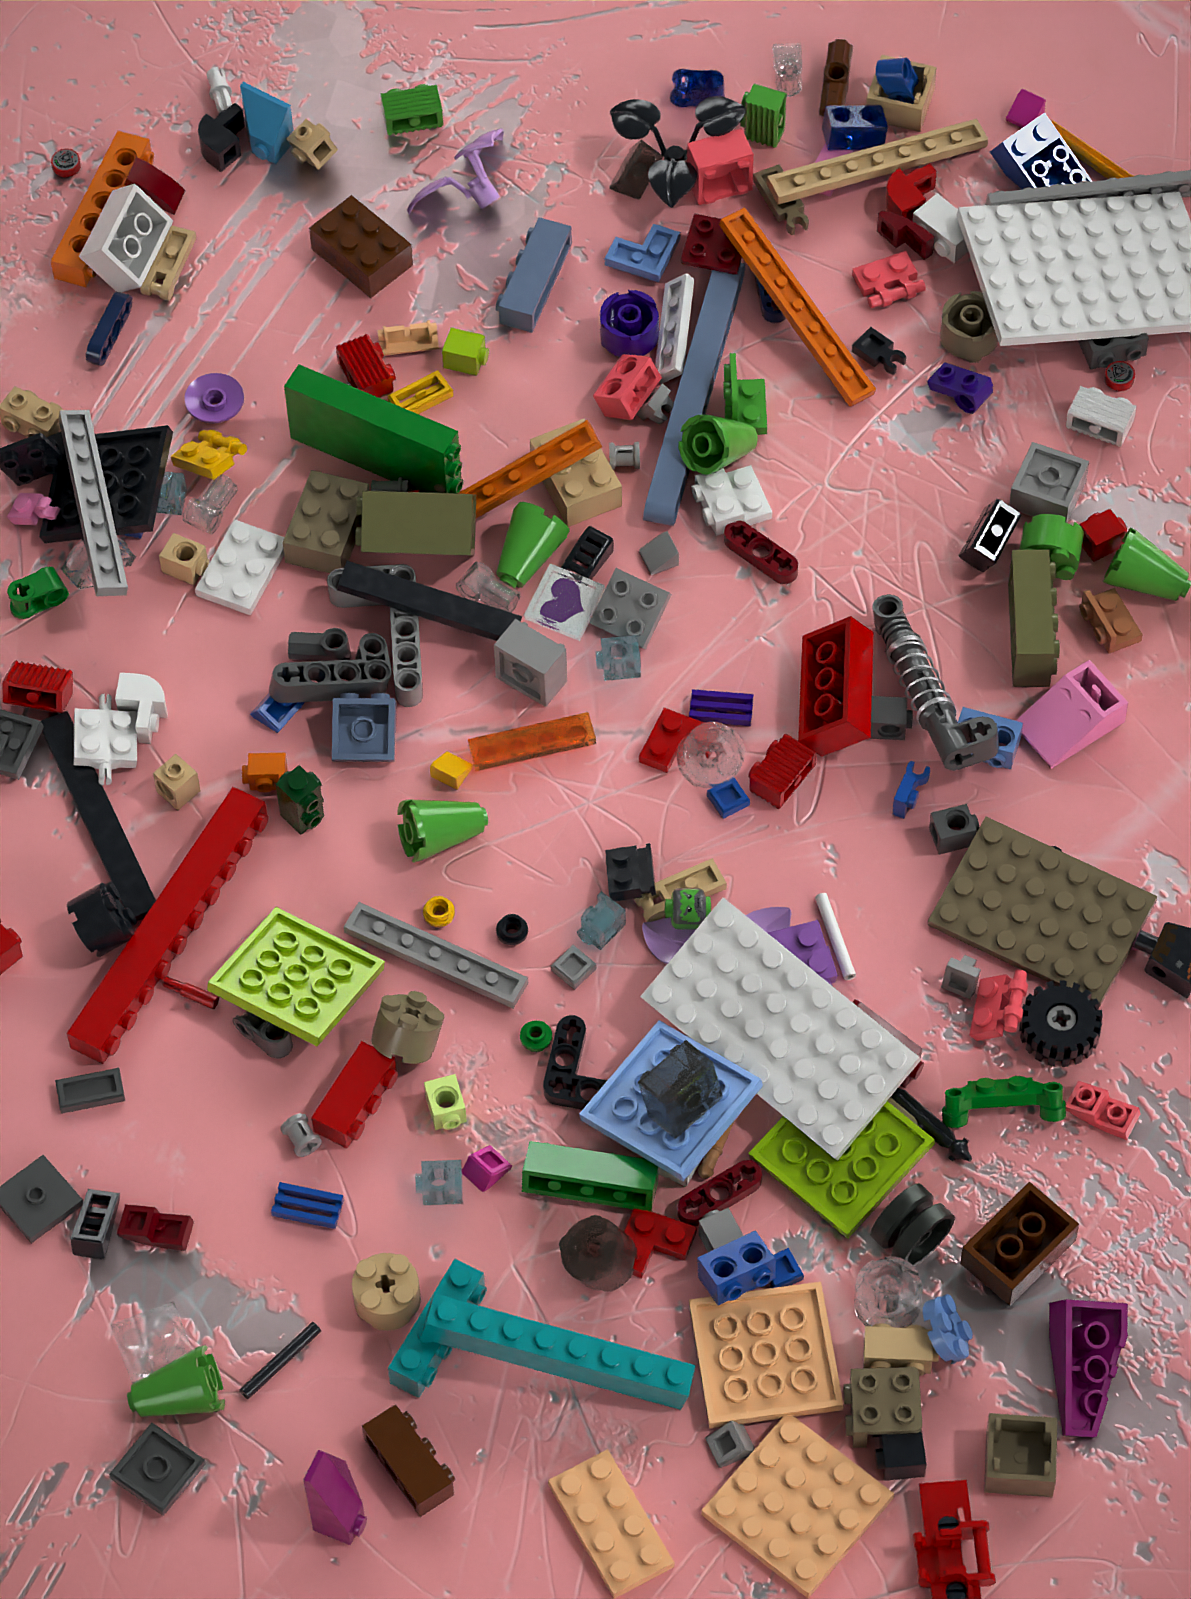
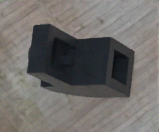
M236 103L232 104L228 109L221 111L215 119L206 113L198 126L202 156L220 172L241 156L239 137L236 134L245 127L243 108Z

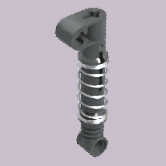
M890 594L878 597L872 606L875 630L882 636L886 644V656L889 662L894 665V673L901 675L899 679L900 685L907 687L904 694L907 698L912 699L910 706L913 710L917 711L916 718L923 729L928 731L945 768L953 771L995 757L999 751L998 728L995 721L989 717L982 716L961 723L957 722L955 718V705L949 693L945 691L943 681L939 679L938 670L933 667V660L928 656V650L922 638L913 632L904 613L902 600Z

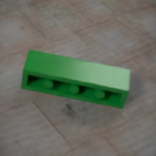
M530 1141L522 1169V1192L627 1209L652 1211L658 1185L659 1167L645 1158Z

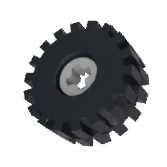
M1060 980L1059 986H1054L1053 981L1046 982L1045 990L1039 985L1034 989V995L1029 993L1022 1007L1023 1017L1019 1025V1031H1021L1020 1038L1022 1043L1027 1042L1026 1050L1028 1053L1031 1054L1033 1051H1036V1060L1042 1062L1045 1057L1049 1059L1048 1065L1054 1067L1055 1061H1061L1062 1067H1068L1072 1059L1076 1065L1082 1062L1083 1055L1088 1058L1092 1054L1093 1048L1096 1049L1102 1028L1103 1014L1102 1010H1098V1000L1096 998L1091 1000L1092 993L1087 988L1083 993L1080 992V984L1074 982L1072 988L1067 987V981ZM1058 1016L1062 1017L1063 1020H1068L1065 1027H1060V1024L1056 1022Z

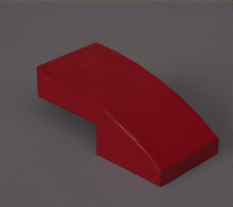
M136 157L124 183L126 186L136 184L162 210L175 215L185 193V189L173 178Z
M883 210L878 213L877 232L896 249L906 243L924 260L933 255L935 236L903 216Z
M125 1204L117 1235L118 1237L149 1246L186 1251L194 1221L189 1215L159 1213L156 1207Z

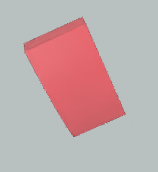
M1081 1081L1077 1082L1066 1102V1111L1102 1131L1125 1140L1128 1139L1141 1115L1139 1107L1110 1098L1108 1090Z

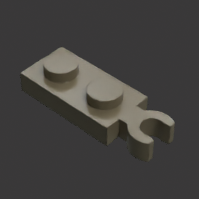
M776 165L753 173V182L777 222L786 220V230L790 235L795 234L794 224H801L804 230H808L809 219L804 214L805 206L801 199L778 205L766 184L767 176L784 172L781 166Z

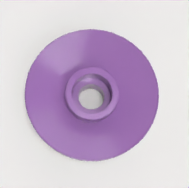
M210 373L198 377L188 386L185 392V405L188 412L195 419L204 423L215 424L230 420L238 414L244 403V392L240 383L233 377L222 373Z

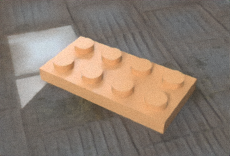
M608 1449L548 1480L551 1491L614 1599L674 1568L672 1557Z

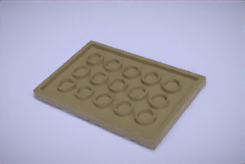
M985 817L928 919V926L1046 982L1053 981L1055 986H1059L1060 980L1067 981L1066 986L1071 988L1074 982L1080 984V992L1083 993L1087 988L1092 993L1091 1000L1096 998L1100 1007L1132 949L1140 930H1142L1154 908L1157 896L989 817Z

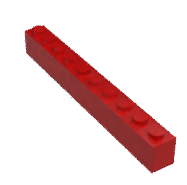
M235 787L231 788L134 932L135 934L128 941L66 1033L71 1049L101 1064H104L109 1055L113 1056L120 1045V1038L126 1030H130L134 1026L138 1011L143 1004L147 1005L154 994V987L160 979L163 980L168 975L172 960L176 954L180 955L184 951L188 936L192 930H197L200 927L204 918V912L209 905L212 906L216 903L220 895V888L225 881L231 880L236 871V864L242 856L245 857L249 853L253 844L252 840L258 832L261 833L265 829L269 820L265 801Z

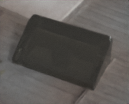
M641 139L630 149L609 188L639 200L649 184L648 172L651 165L658 160H662L663 156Z

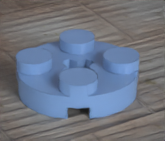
M946 1294L942 1297L926 1301L923 1306L924 1322L930 1319L933 1330L927 1333L938 1355L945 1362L952 1360L951 1364L966 1359L969 1356L968 1340L973 1338V1333L969 1323L966 1320L961 1321L953 1298Z

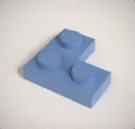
M653 224L643 245L615 237L605 256V266L659 283L680 241V232Z

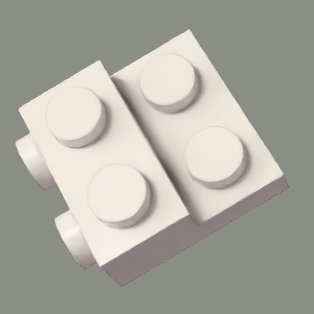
M751 465L727 473L722 468L713 474L695 475V485L691 486L693 497L697 503L701 502L704 508L702 509V515L705 524L712 526L716 536L724 534L726 525L740 520L753 525L772 519V509Z

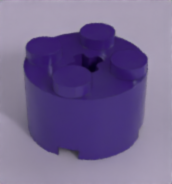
M628 290L626 294L619 295V292L610 295L603 302L600 309V337L602 346L618 357H621L622 354L644 356L652 351L659 338V313L655 301L646 293L637 290Z

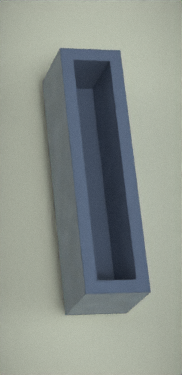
M538 217L534 228H529L525 249L519 250L516 258V269L514 272H509L506 280L507 289L504 294L499 295L496 302V311H499L500 324L533 333L572 245L571 226Z

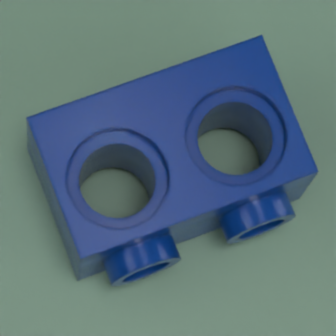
M756 1230L697 1257L698 1278L717 1305L736 1300L742 1294L756 1287H763L770 1283L771 1280L776 1279V1258Z

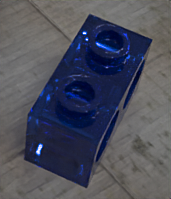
M882 105L825 107L822 131L828 150H864L885 144L888 125Z

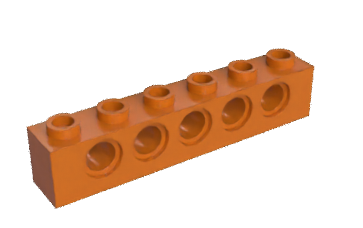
M117 131L51 259L54 279L86 288L91 277L94 278L97 275L79 255L112 190L126 186L124 183L136 157L151 165L153 164L154 152L151 151L150 139Z

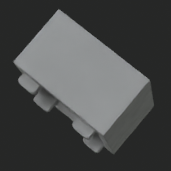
M1032 442L1011 487L1009 506L1018 512L1033 517L1040 514L1060 515L1066 517L1065 522L1068 523L1086 484L1089 461Z
M517 619L511 623L494 644L496 678L547 707L567 682L565 645L557 644L530 628L526 622L522 623Z

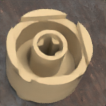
M380 1253L363 1259L357 1264L352 1278V1292L358 1316L371 1324L373 1328L383 1331L399 1329L410 1322V1318L417 1313L420 1307L421 1295L418 1274L408 1258L402 1254Z

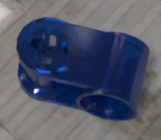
M678 69L672 75L674 89L670 93V101L676 106L697 107L702 100L708 97H725L724 76L717 70Z

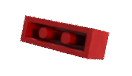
M361 1041L312 1115L313 1132L346 1149L352 1140H358L365 1128V1120L369 1114L374 1115L382 1101V1094L386 1088L391 1089L397 1080L398 1072L395 1057L388 1058L378 1052L375 1047Z

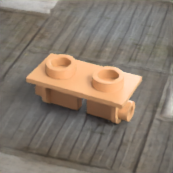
M430 320L425 323L410 324V327H404V325L383 326V329L377 331L379 344L384 356L439 349L436 323H430Z

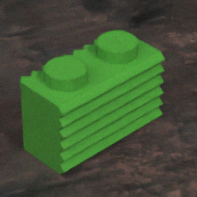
M420 84L415 88L405 90L391 89L387 93L380 94L381 107L388 135L443 126V111L437 84L430 86Z
M753 84L750 92L746 91L744 93L741 104L746 108V114L740 125L745 127L747 140L750 139L751 142L756 141V143L761 142L762 145H772L773 148L777 147L786 127L787 93L758 84Z

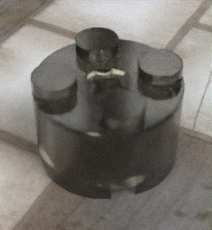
M593 1215L577 1222L559 1242L561 1259L565 1269L571 1276L590 1289L603 1290L604 1292L616 1290L623 1286L634 1272L633 1265L635 1258H637V1248L634 1241L613 1222L601 1216Z

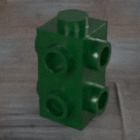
M298 765L295 769L285 772L276 783L280 816L301 835L306 830L315 828L324 817V799L321 795L322 784L319 778L311 771L307 773Z

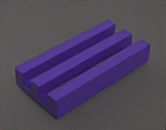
M692 689L689 717L705 723L751 726L754 694ZM697 709L715 710V712H704V711H696V710H697ZM727 711H730V712H743V713H746V715H742V714H729V713H727Z

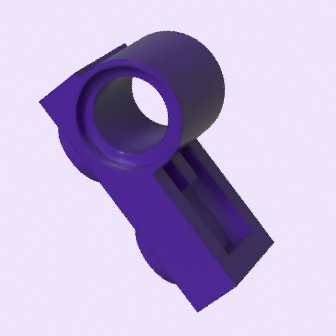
M946 362L927 381L930 390L953 397L958 407L969 414L975 413L993 393L991 377Z

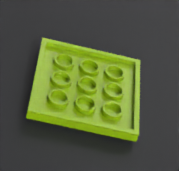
M275 907L208 981L207 991L318 1047L384 970L385 961Z
M887 1101L838 1161L784 1116L749 1152V1157L848 1239L933 1147L935 1139Z

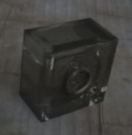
M687 1040L681 1045H676L672 1048L670 1054L651 1071H646L640 1077L641 1080L638 1081L649 1118L674 1139L679 1137L723 1098L713 1062Z

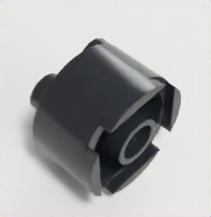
M111 881L107 884L100 883L67 902L68 913L74 912L77 921L72 924L78 936L91 953L97 950V957H101L128 942L135 934L132 926L137 924L131 909L128 907L124 909L119 900V891Z

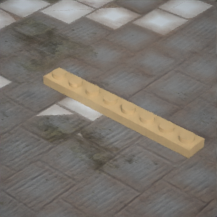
M973 119L767 176L766 184L779 205L891 174L899 168L905 170L985 148L988 145L989 139L978 120Z

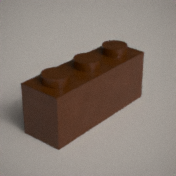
M395 1404L362 1425L363 1437L419 1517H421L454 1495L453 1482L455 1477L445 1463L440 1466L435 1459L436 1451L431 1442L426 1437L423 1439L419 1437L415 1431L417 1425L409 1412L405 1411L402 1413Z

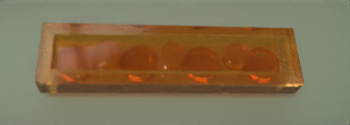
M588 712L468 739V747L475 771L596 744V736Z

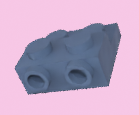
M342 693L340 698H333L332 761L395 762L397 704L395 698H390V695L385 693L371 694V698H359V694Z

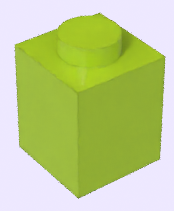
M450 328L442 349L443 368L477 376L481 365H486L489 356V348H485V335Z

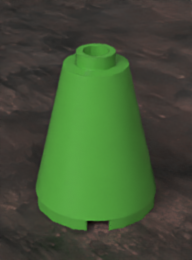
M699 414L689 418L683 424L680 431L683 432L682 441L678 442V448L683 462L690 470L708 475L721 470L752 452L757 446L758 436L754 427L748 423L708 414Z
M519 502L513 509L496 571L497 576L500 578L499 582L512 590L516 587L522 588L564 542L570 531L560 518L553 515L552 519L543 514L545 509L527 502Z
M1130 527L1122 540L1124 544H1121L1120 548L1117 549L1107 569L1103 582L1108 585L1174 601L1179 596L1184 598L1191 586V581L1188 580L1190 573L1141 533Z
M408 799L401 801L397 810V815L403 814V824L398 825L401 844L407 857L414 856L412 860L414 863L423 861L483 833L485 826L488 825L487 812L477 802Z
M206 1345L196 1347L131 1385V1392L127 1393L131 1411H137L139 1416L147 1417L214 1413L224 1410L225 1399L219 1400L218 1391L224 1389L222 1379L212 1353L205 1355L208 1347Z

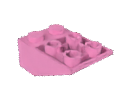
M1088 660L1064 675L1016 721L1023 723L1021 735L1052 769L1123 724L1126 718L1128 702L1096 666Z

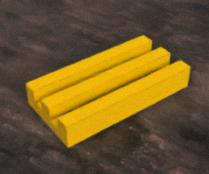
M439 370L388 395L387 399L388 402L420 414L453 397L454 394L451 386ZM436 382H439V383L436 384L435 386H433V387H431V388L425 390V388L431 386L432 384H434V383H436ZM415 394V396H413V397H411V398H409V399H407V400H405V401H403V402H401V403L399 402V401H401V400H403V399H405V398H407V397H409V396Z

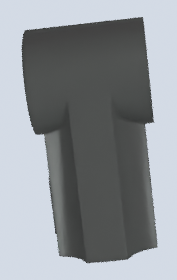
M330 628L324 633L291 632L288 640L289 659L314 661L350 660L351 651L348 636L340 628Z

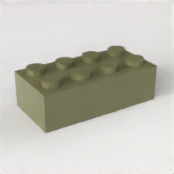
M1012 550L1008 595L1013 687H1050L1051 675H1057V658H1059L1060 643L1059 640H1056L1058 614H1055L1054 606L1057 605V588H1053L1056 567L1055 562H1050L1049 550Z

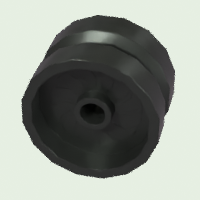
M920 1183L908 1187L892 1200L875 1221L870 1234L884 1249L893 1247L892 1257L905 1269L912 1268L927 1258L948 1235L955 1221V1216L942 1203L933 1205V1195Z

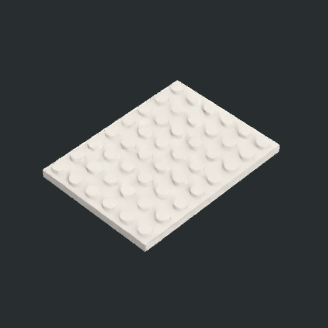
M1180 192L958 208L957 218L1000 346L1140 336L1142 333L1153 335L1191 332V221Z

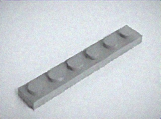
M358 902L344 925V933L513 1009L528 985V977L360 902Z

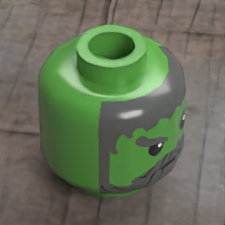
M676 888L672 893L671 899H665V918H671V924L675 929L696 930L711 912V898L706 896L705 892L700 888Z

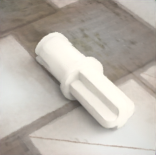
M213 67L207 72V79L211 87L209 94L210 98L215 101L217 111L220 113L232 105L230 98L232 89L226 82L223 68L219 70V67Z

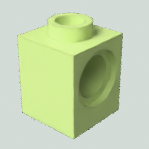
M456 1074L424 1082L425 1097L435 1130L442 1128L450 1130L457 1128L461 1123L467 1122L466 1108ZM443 1102H450L453 1104L451 1107L442 1108L439 1106Z

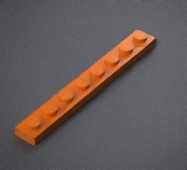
M744 207L722 218L719 223L721 229L847 404L851 407L873 396L876 391L875 386L747 209Z

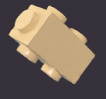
M14 386L0 404V418L2 425L11 432L17 431L27 437L42 433L48 437L61 432L58 418L60 410L63 409L54 402L48 403L38 398L32 391H24Z
M884 1323L865 1326L863 1368L915 1367L919 1371V1376L931 1374L932 1362H938L939 1355L934 1349L927 1333L933 1329H925V1327L920 1325L897 1328Z

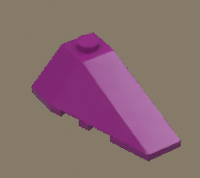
M1071 1299L1049 1303V1340L1062 1436L1097 1437L1108 1402L1107 1393L1112 1378H1115L1118 1370L1116 1364L1120 1351L1125 1347L1128 1338V1303Z
M318 1450L303 1480L313 1531L351 1545L355 1535L360 1536L367 1522L362 1500L346 1461Z

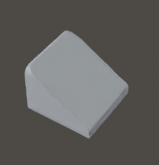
M667 531L661 533L639 549V553L651 575L679 565V552Z
M730 1421L705 1438L720 1468L748 1457L755 1449L744 1425L735 1421Z

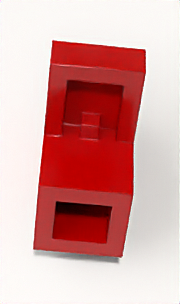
M931 163L922 168L912 170L908 175H905L900 168L892 173L887 183V212L913 221V213L926 203V198L923 195L935 189L937 170Z

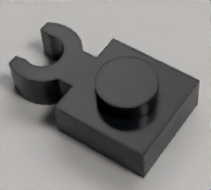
M872 327L852 344V352L873 367L881 362L884 365L885 371L889 374L894 375L896 373L897 366L892 363L893 361H897L903 366L906 364V355L900 350H893L894 342Z

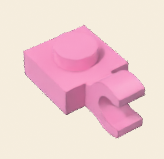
M19 493L7 518L13 524L36 525L39 518L56 519L60 508L49 506L52 501L51 498L44 497L42 494Z

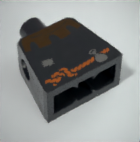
M1166 922L1159 937L1140 930L1133 947L1150 954L1144 969L1145 972L1188 999L1191 993V928Z

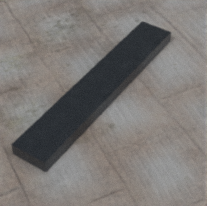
M346 561L337 587V591L495 641L501 637L515 619L520 622L522 619L520 615L350 561Z

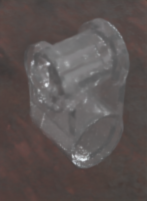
M801 42L772 44L777 90L787 93L786 96L788 97L795 96L802 89Z

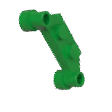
M1023 1076L996 1080L980 1078L977 1081H967V1085L961 1089L950 1088L945 1091L942 1122L947 1127L959 1128L967 1125L968 1110L1026 1105H1039L1040 1117L1045 1121H1061L1066 1117L1063 1086L1058 1082L1043 1084L1033 1081L1032 1077L1025 1078Z

